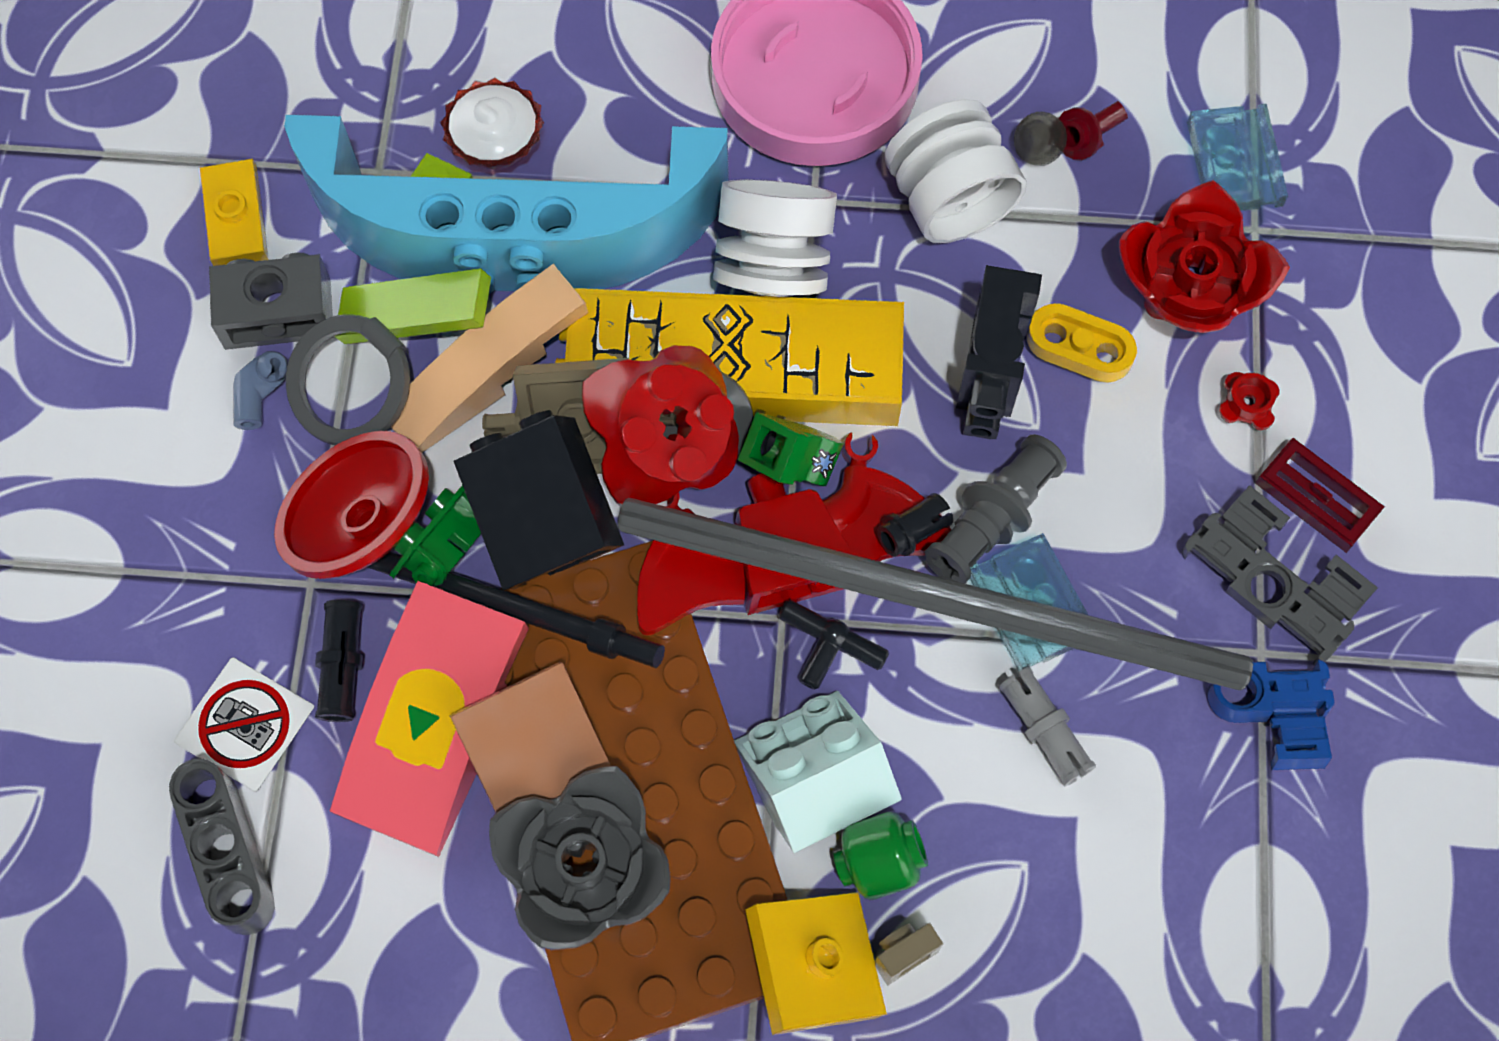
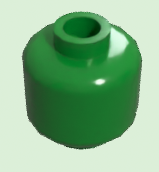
M893 811L856 822L844 828L841 840L842 849L833 853L835 866L842 884L845 887L854 884L857 891L868 900H875L912 888L920 880L921 868L928 866L926 850L913 820L905 822L898 813Z

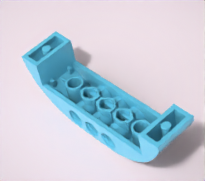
M286 115L284 125L291 147L316 206L328 227L348 249L373 267L399 279L481 268L491 277L489 294L493 291H516L552 264L557 267L573 288H611L650 275L677 259L701 238L719 214L722 182L729 181L728 128L672 126L669 185L361 175V170L341 116Z

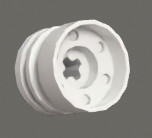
M955 100L923 112L907 123L891 139L885 151V163L890 173L896 177L900 192L909 197V209L924 237L932 243H950L966 239L986 230L1014 209L1026 192L1027 181L1011 152L1004 146H1001V134L992 124V118L986 107L978 100Z
M745 179L722 182L718 221L731 228L742 230V235L717 240L716 252L724 257H728V259L715 261L713 280L749 293L773 297L819 294L826 291L828 273L816 268V266L830 263V251L818 245L808 243L807 237H819L833 233L837 200L836 193L809 185L770 180Z

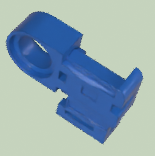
M1318 660L1312 671L1267 672L1266 662H1253L1251 680L1247 685L1252 692L1253 701L1243 706L1234 705L1227 701L1222 694L1221 686L1211 683L1208 690L1209 705L1213 712L1225 721L1233 723L1267 722L1273 713L1270 727L1278 728L1277 734L1280 737L1281 744H1276L1274 747L1275 755L1270 762L1272 770L1325 769L1332 759L1325 718L1334 706L1335 700L1333 691L1326 690V683L1330 678L1328 665L1324 661ZM1312 748H1314V750L1286 751V750L1312 749Z

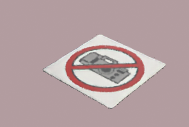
M231 658L176 735L173 742L196 757L211 761L229 777L257 792L314 709V705L241 661Z

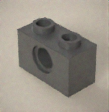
M290 253L281 259L263 261L236 259L230 261L227 265L209 266L211 327L225 350L298 342L314 325L329 317H333L331 279L320 254ZM281 293L277 299L263 302L270 294Z

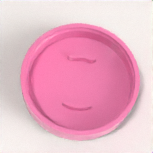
M731 0L723 10L713 33L711 45L712 85L722 116L732 130L747 144L759 152L783 162L805 166H828L864 157L880 148L896 135L910 116L918 94L922 65V43L916 22L901 0Z

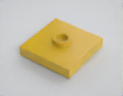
M859 893L756 904L745 910L772 1035L871 1020L887 1014Z

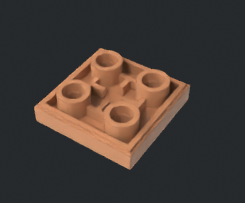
M558 662L449 715L496 814L516 800L532 796L550 800L556 799L561 796L569 782L583 772L601 767H611L562 662Z

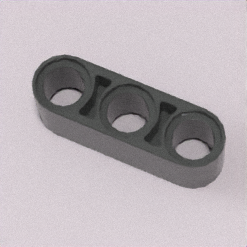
M200 758L188 760L178 766L172 774L169 783V793L205 907L212 919L235 934L245 936L256 934L271 921L275 910V903L238 789L233 780L211 761ZM207 780H215L216 788L211 798L204 803L193 804V794L198 785ZM233 834L234 845L230 853L222 859L212 860L210 851L216 839L222 835ZM251 889L253 894L251 907L241 916L230 917L228 906L232 897L241 890Z

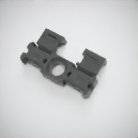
M1249 485L1223 516L1219 513H1213L1204 521L1198 532L1194 533L1186 542L1182 550L1183 558L1186 559L1193 551L1232 583L1226 591L1230 597L1269 629H1272L1277 622L1285 626L1319 654L1312 664L1316 665L1318 660L1326 662L1353 632L1354 622L1351 620L1352 617L1378 587L1337 554L1325 567L1330 573L1320 585L1315 581L1310 585L1304 582L1264 549L1267 543L1262 540L1272 527L1281 531L1290 517ZM1220 518L1225 521L1223 525L1218 523ZM1259 548L1261 551L1256 554L1255 551ZM1262 574L1277 578L1283 589L1282 598L1278 602L1271 604L1262 603L1257 600L1251 591L1252 579ZM1306 588L1311 590L1308 594L1304 592ZM1344 618L1349 621L1346 625L1341 622Z

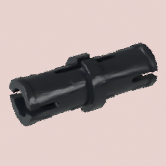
M329 600L324 604L325 621L322 651L316 652L315 667L321 669L318 706L315 718L327 722H350L354 719L356 671L362 669L363 656L357 653L362 604L350 600Z

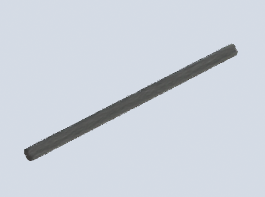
M634 498L625 499L619 513L618 529L621 532L1235 690H1244L1251 680L1253 660L1245 655Z

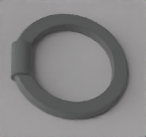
M353 314L336 315L314 325L300 338L294 347L286 371L287 397L299 423L312 436L331 445H337L342 441L363 433L387 431L402 413L409 394L410 369L404 352L405 345L376 317L370 319ZM342 333H361L387 360L390 371L389 392L384 405L370 421L356 428L338 429L323 422L310 407L305 393V373L313 353L326 340Z

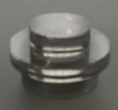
M1048 112L1029 114L1019 123L1014 134V146L1017 154L1022 160L1035 166L1048 165L1057 160L1063 153L1067 142V132L1064 124L1058 117Z

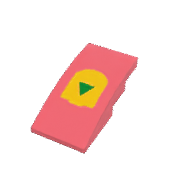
M417 581L368 695L343 766L330 812L439 857L477 775L449 715L508 687L505 684V680L529 628L526 623Z

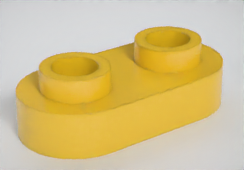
M1054 303L1039 308L1033 314L1027 332L1028 346L1038 358L1100 382H1114L1125 377L1130 371L1137 354L1136 341L1127 329L1064 304ZM1056 333L1063 341L1053 343L1047 340L1045 335ZM1100 352L1109 353L1114 358V361L1110 363L1103 362L1097 357V354Z

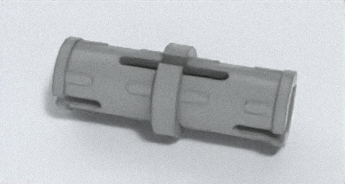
M1026 667L1018 671L1019 677L1017 679L1014 675L1010 676L999 686V689L1006 695L1028 728L1025 736L1031 744L1038 743L1061 778L1062 784L1066 787L1076 782V777L1079 775L1082 778L1095 769L1096 764L1094 761H1091L1066 724L1070 718L1063 708L1056 709L1033 675L1032 669Z

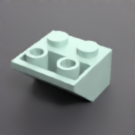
M839 691L812 698L802 708L776 721L761 723L755 726L749 734L734 740L739 756L774 825L793 853L902 800L881 741Z

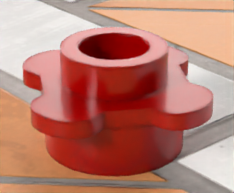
M1234 372L1229 374L1224 381V386L1227 389L1226 401L1219 407L1221 418L1228 423L1236 421L1250 423L1257 430L1270 428L1275 420L1271 409L1280 393L1278 385L1273 380L1258 373L1243 374L1241 372ZM1244 398H1252L1254 400V404H1246Z

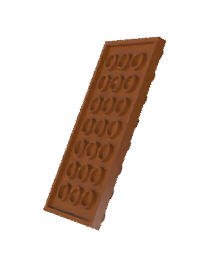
M653 541L589 560L551 576L549 574L539 576L527 581V585L517 589L504 590L594 622L599 618L624 625L626 633L665 647L662 663L658 668H653L619 655L615 659L597 655L588 651L587 644L526 623L529 628L505 680V684L511 686L558 662L563 663L610 765L617 766L623 771L640 792L646 810L647 835L652 841L661 846L669 862L670 891L664 901L644 919L630 925L610 927L601 932L591 942L577 948L545 949L572 1041H640L764 999L745 910L756 904L788 901L692 614L683 617L653 635H643L638 629L637 591L639 577L646 554ZM585 849L584 854L580 858L570 856L567 865L572 866L574 870L572 876L582 877L585 872H593L598 864H595L592 859L593 851Z

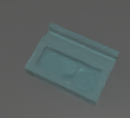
M1259 104L1257 109L1244 110L1243 106L1191 111L1187 125L1200 184L1212 180L1216 181L1236 201L1240 211L1260 209L1261 205L1266 204L1283 207L1288 198V192L1267 104Z
M1044 533L995 554L990 560L979 565L976 563L970 569V581L973 586L1088 615ZM996 628L1018 671L1026 667H1032L1040 662H1047L1075 649Z

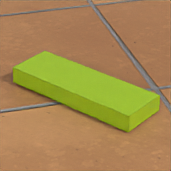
M479 268L343 287L338 315L353 314L370 319L376 317L397 338L482 328L484 326L491 277ZM349 332L334 336L344 344L369 342L361 333Z

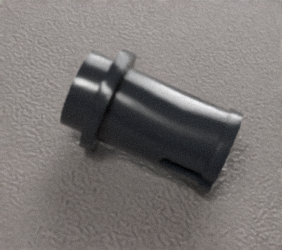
M932 493L925 500L899 515L890 513L884 516L883 524L877 528L880 544L893 557L900 554L910 556L916 550L918 543L953 524L952 513H947L942 517L939 515L950 509L948 503L939 494Z

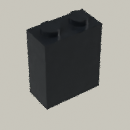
M551 410L535 413L519 422L520 431L503 438L502 433L482 437L469 445L471 453L453 461L502 590L520 588L527 585V581L545 574L554 575L624 546L575 417L553 415Z

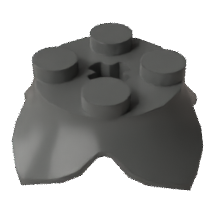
M617 766L585 771L572 779L561 796L556 799L550 800L532 796L516 800L490 819L489 838L492 857L500 873L516 889L515 912L520 927L529 939L540 948L550 950L577 948L591 942L601 932L610 927L630 925L642 920L664 901L670 891L669 862L661 846L652 841L647 835L646 810L641 794L629 777ZM585 849L593 851L592 859L595 864H598L593 872H585L582 877L572 876L574 870L572 866L567 865L570 856L580 858L584 854Z

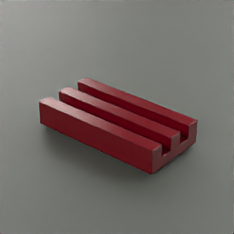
M1295 438L1288 442L1255 482L1261 489L1345 553L1350 550L1385 507ZM1289 459L1352 505L1363 516L1361 518L1356 516L1332 498L1333 495L1316 482H1311L1287 463Z

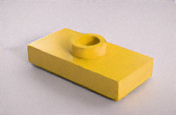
M247 159L200 167L209 255L212 265H227L230 261L236 259L268 260L258 171L254 160Z

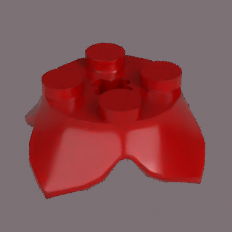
M1214 180L1200 184L1182 193L1170 205L1163 221L1159 224L1154 225L1146 221L1134 224L1123 233L1119 240V254L1126 275L1145 298L1144 307L1146 312L1155 319H1164L1166 322L1183 330L1207 333L1219 331L1229 326L1236 316L1258 307L1271 298L1284 281L1290 269L1286 259L1276 247L1263 240H1248L1245 237L1243 215L1236 201ZM1189 267L1199 268V274L1192 272Z
M673 345L661 350L650 361L627 359L612 362L592 373L582 382V400L585 416L590 426L604 437L607 448L601 462L602 476L610 495L616 503L623 504L625 499L634 498L658 504L668 500L685 488L691 487L702 490L714 487L728 477L734 469L739 445L737 424L733 418L734 407L727 398V389L721 372L711 358L701 349L693 346ZM661 413L663 415L674 413L677 417L678 432L677 434H670L668 439L663 436L666 426L659 421Z

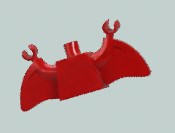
M851 432L844 440L842 455L850 466L844 469L841 487L835 494L824 500L821 499L817 491L812 489L787 495L783 483L760 473L752 477L747 483L754 504L738 509L735 525L880 562L893 558L884 550L877 536V528L883 524L884 516L890 513L899 515L925 500V498L898 478L883 471L867 467V464L877 452L878 441L875 436L871 435L868 444L869 453L860 456L851 449ZM679 492L667 500V506L665 507L695 514L689 508L682 510L678 506ZM950 526L943 528L918 543L916 550L910 556H925V550L932 543H940L952 530ZM653 540L646 554L639 577L637 624L639 631L643 635L649 636L667 628L697 610L710 606L744 605L745 603L747 614L751 615L781 607L789 599L799 602L840 591L843 588Z

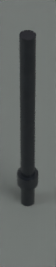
M390 551L367 568L389 575L402 555ZM405 566L396 575L398 579L416 584L412 577V572ZM449 572L441 585H433L435 588L514 617L527 624L587 644L589 652L609 659H615L619 655L641 664L658 668L664 658L665 647L663 645L626 633L624 625L604 618H599L594 622Z

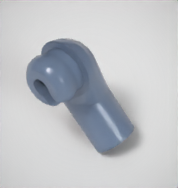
M267 351L254 358L235 375L233 382L234 427L242 430H254L261 427L262 400L279 387L286 377L288 363L281 353Z

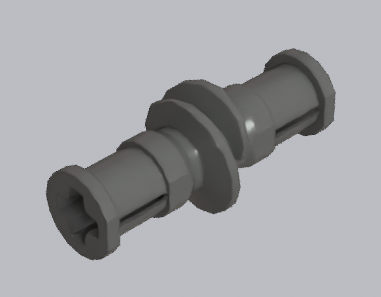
M1029 435L1021 443L1022 452L1009 466L1004 467L995 476L993 483L974 481L966 487L962 494V506L965 511L954 522L955 527L940 543H932L925 550L927 564L937 576L966 584L971 578L970 569L984 553L990 552L996 544H1009L1014 534L1013 531L1019 533L1026 532L1031 527L1032 518L1027 508L1038 497L1039 490L1050 478L1059 477L1067 466L1064 454L1052 441L1040 435Z

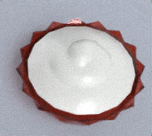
M495 77L486 83L474 81L468 89L457 90L455 99L445 104L446 116L440 121L445 131L442 140L451 146L453 155L464 158L469 165H476L487 169L509 167L528 155L531 147L540 140L539 132L545 123L540 116L542 105L533 100L531 90L521 89L515 81L503 83Z

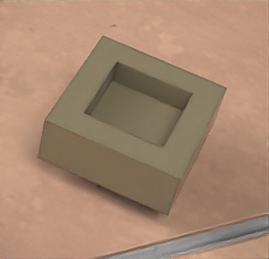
M930 922L917 931L908 923L879 943L884 952L877 956L875 961L876 969L888 986L936 955L944 943Z

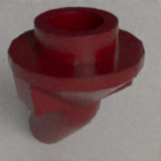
M1116 101L1095 115L1083 107L1070 108L1062 112L1056 121L1054 128L1055 140L1065 156L1073 160L1087 159L1104 146L1102 134L1127 120L1128 115L1119 101Z

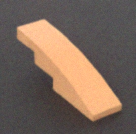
M554 264L550 265L487 313L482 328L468 329L410 383L406 404L391 428L394 432L409 438L423 453L502 398L505 393L501 385L513 378V373L517 366L532 365L547 354L543 345L545 342L588 313L585 301Z

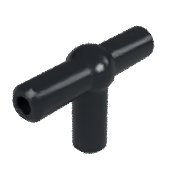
M791 599L785 601L778 615L780 620L818 639L798 677L800 683L810 689L815 690L820 687L838 651L876 670L882 669L889 656L887 649L850 631L843 621L827 619Z

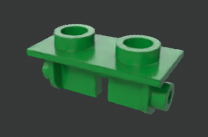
M463 485L455 494L448 488L441 492L425 513L432 520L426 528H423L416 522L408 530L394 549L402 557L389 576L394 579L405 566L412 572V577L416 583L420 581L430 586H438L444 582L449 572L464 555L448 539L467 552L481 535Z

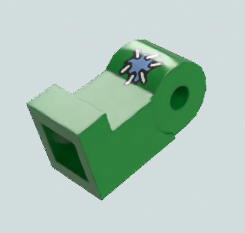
M757 412L738 460L780 483L793 485L794 481L802 482L805 480L813 484L827 486L844 443L815 428ZM771 430L776 432L777 435L773 447L768 453L761 456V444L765 436Z

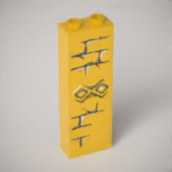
M574 288L585 301L588 313L559 333V341L566 342L565 358H556L555 363L618 358L650 361L661 350L673 345L693 346L706 353L719 371L729 375L743 388L750 400L753 417L757 409L766 411V415L777 417V415L785 416L786 420L792 422L898 426L902 406L904 302Z

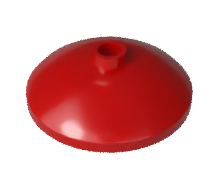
M391 431L363 433L342 441L324 452L301 473L287 492L280 506L275 523L274 538L281 558L293 570L303 576L327 579L357 572L384 557L413 526L422 509L429 482L428 465L422 452L409 438Z

